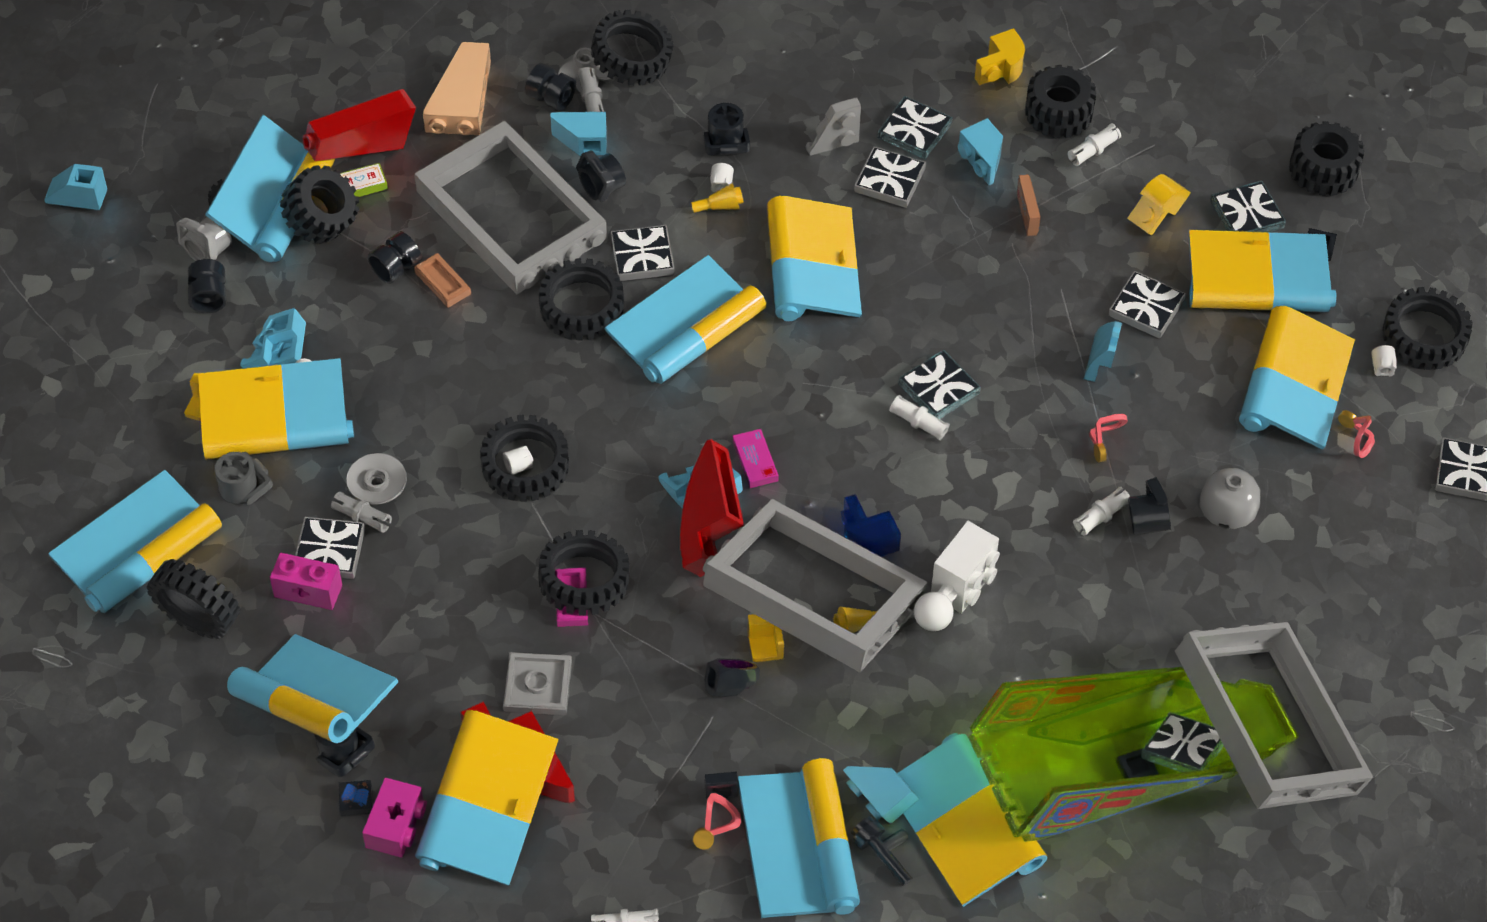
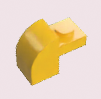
M1014 28L990 37L988 56L976 60L975 80L979 85L994 82L1002 77L1010 84L1021 75L1025 46Z
M1160 174L1153 178L1140 192L1143 196L1127 219L1148 234L1153 235L1167 213L1176 215L1191 192L1165 174Z

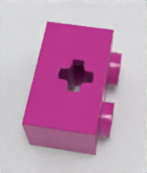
M279 553L270 576L275 598L333 610L342 587L339 565L285 553Z
M384 778L362 832L365 848L403 857L406 847H411L414 842L417 819H422L426 811L427 801L423 799L422 787Z

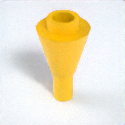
M731 183L708 196L709 198L691 202L693 212L696 213L707 209L740 210L739 204L744 203L740 186L734 188V184Z
M840 606L837 613L834 614L833 622L851 633L860 631L877 611L871 612L870 610Z

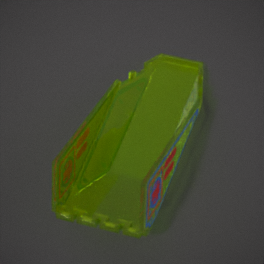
M1183 667L1004 682L969 727L971 732H975L968 737L977 758H982L979 762L989 784L995 785L992 787V791L1002 812H1008L1004 816L1013 836H1022L1024 842L1042 840L1235 777L1239 774L1220 740L1200 769L1148 751L1159 775L1123 778L1116 764V758L1145 748L1170 713L1214 727ZM1239 679L1235 684L1220 681L1261 760L1268 758L1297 740L1299 736L1271 685L1245 679Z

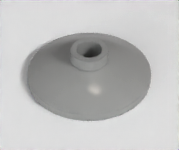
M383 453L368 454L359 458L351 465L346 476L347 488L350 494L358 501L365 500L372 505L392 501L401 494L407 482L406 470L403 464L395 457Z

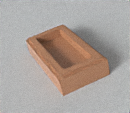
M1029 174L1019 175L1017 197L1027 236H1034L1039 231L1040 213Z
M438 253L414 266L416 275L447 308L471 295V288Z

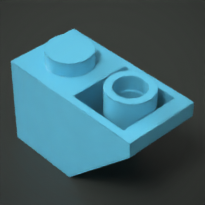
M606 112L551 113L552 135L576 154L581 156L582 153L590 150L596 155L607 154Z
M987 118L960 131L958 151L961 157L967 159L973 166L975 173L982 177L988 185L994 183L1001 156L1003 135Z
M73 164L52 178L44 199L45 203L100 210L107 192L102 167Z
M847 766L843 770L850 778L846 784L857 797L863 794L868 799L869 803L866 805V808L877 820L883 817L891 824L919 800L916 794L892 768Z

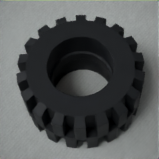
M1055 65V68L1048 66L1044 68V71H1037L1035 77H1031L1027 89L1025 116H1027L1029 124H1033V128L1036 131H1043V135H1054L1053 138H1060V136L1069 138L1072 134H1081L1082 129L1086 130L1092 121L1096 100V86L1094 83H1091V78L1088 75L1084 76L1082 70H1074L1072 66L1068 65L1067 68L1062 67V65Z
M1322 121V124L1315 122L1311 124V127L1305 126L1302 132H1299L1296 136L1290 158L1289 170L1292 172L1293 180H1298V185L1301 188H1308V192H1318L1322 196H1325V193L1334 196L1337 195V192H1346L1357 181L1364 157L1363 142L1358 140L1359 136L1356 133H1351L1350 128L1347 126L1343 128L1340 126V123L1329 124V121Z
M315 165L311 169L308 167L287 186L281 195L283 199L280 201V207L284 208L281 214L283 218L288 220L286 225L288 228L292 227L295 230L294 234L296 236H304V240L310 242L312 239H314L315 244H321L323 241L326 243L338 237L356 219L355 216L359 212V207L356 206L359 203V197L354 195L356 189L354 186L349 185L348 182L350 180L347 176L343 178L339 170L331 171L330 166L325 165L322 168L319 165ZM312 196L317 197L325 204L328 213L321 211L314 204Z

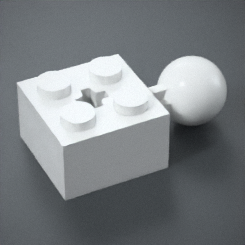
M970 521L965 523L934 563L931 592L923 594L915 604L914 617L923 629L940 631L950 624L954 610L962 614L968 605L973 606L981 593L980 589L985 583L989 585L996 576L997 569L995 568V563L1000 555V552L997 551L998 537Z

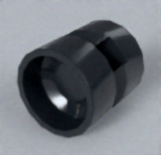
M543 63L537 64L532 69L525 85L527 96L542 102L545 100L546 105L559 111L564 110L570 104L576 90V80L564 73L557 75L555 69Z
M398 231L386 240V246H378L367 256L369 265L374 273L387 284L393 283L403 275L404 270H410L422 260V254L417 244L409 235L402 231Z
M201 259L191 263L188 267V304L197 312L214 313L223 309L226 305L225 268L219 261Z

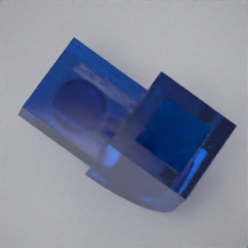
M856 494L844 497V510L841 511V519L844 524V537L880 557L900 551L901 532L890 510L867 517Z

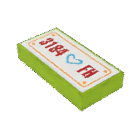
M380 163L340 173L343 178L347 176L350 180L348 182L350 186L355 187V196L361 197L388 189Z

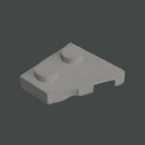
M857 97L832 104L829 107L825 118L816 128L818 136L814 142L806 144V150L810 156L859 142L861 104Z

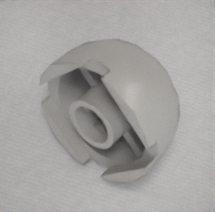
M1224 468L1216 471L1207 478L1200 493V509L1203 515L1212 524L1219 526V523L1229 525V529L1247 526L1255 519L1260 508V488L1256 480L1249 473L1238 468Z

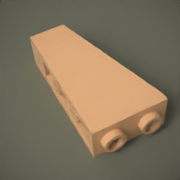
M461 43L423 111L426 133L480 135L491 63L489 43Z

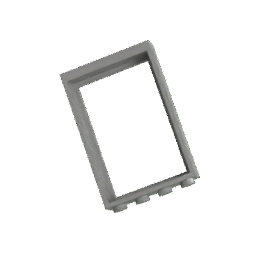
M505 120L414 174L417 193L516 295L525 289L533 287L536 282L546 276L549 270L553 272V267L557 264L562 267L563 261H575L583 253L601 245L607 239L606 220ZM507 148L584 223L519 264L442 188Z
M771 499L764 507H759L754 513L753 518L748 523H744V526L738 529L737 534L731 540L727 539L720 551L715 556L711 555L703 566V572H705L704 587L858 672H861L913 615L915 604L925 594L928 583L774 499ZM769 527H772L894 594L855 635L736 570L731 565Z
M1268 622L1263 625H1242L1227 629L1219 627L1208 631L1193 630L1183 637V641L1176 648L1175 653L1257 809L1358 795L1371 781L1373 776L1288 622L1275 624ZM1269 651L1334 771L1272 780L1208 658Z

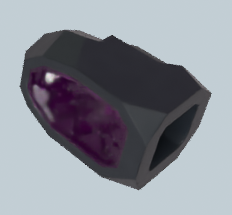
M715 659L707 663L704 679L706 691L712 696L718 697L737 696L760 679V670L755 663L746 660Z

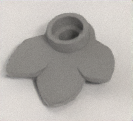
M591 48L578 49L573 55L572 61L564 63L558 75L564 73L576 80V89L579 92H582L577 72L582 68L592 67L594 69L597 86L599 80L610 79L607 77L608 71L602 73L599 70L600 65H595L594 58L591 56Z

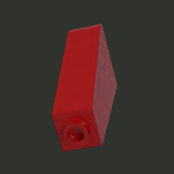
M404 89L391 92L309 121L306 133L303 135V146L310 153L314 161L403 149L416 107Z

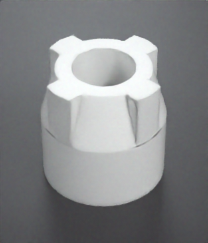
M716 163L712 166L710 176L712 192H717L732 183L734 172L732 166L726 163Z
M1388 345L1374 348L1371 353L1375 375L1393 376L1397 368L1395 349Z
M526 445L503 453L504 465L510 475L533 468V457Z

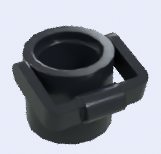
M720 103L710 109L708 113V131L703 132L706 153L708 155H728L750 151L748 129L743 128L744 114L737 105Z
M592 150L581 154L576 169L580 182L590 198L593 200L599 199L600 202H604L608 199L610 193L625 186V173L618 160L612 154L607 153L600 158Z
M1157 477L1146 480V494L1128 497L1134 535L1171 530L1167 496Z
M356 727L340 743L331 742L314 734L319 751V756L316 760L320 765L338 777H343L354 769L375 748L372 736L359 727ZM358 738L363 740L365 743L359 746Z

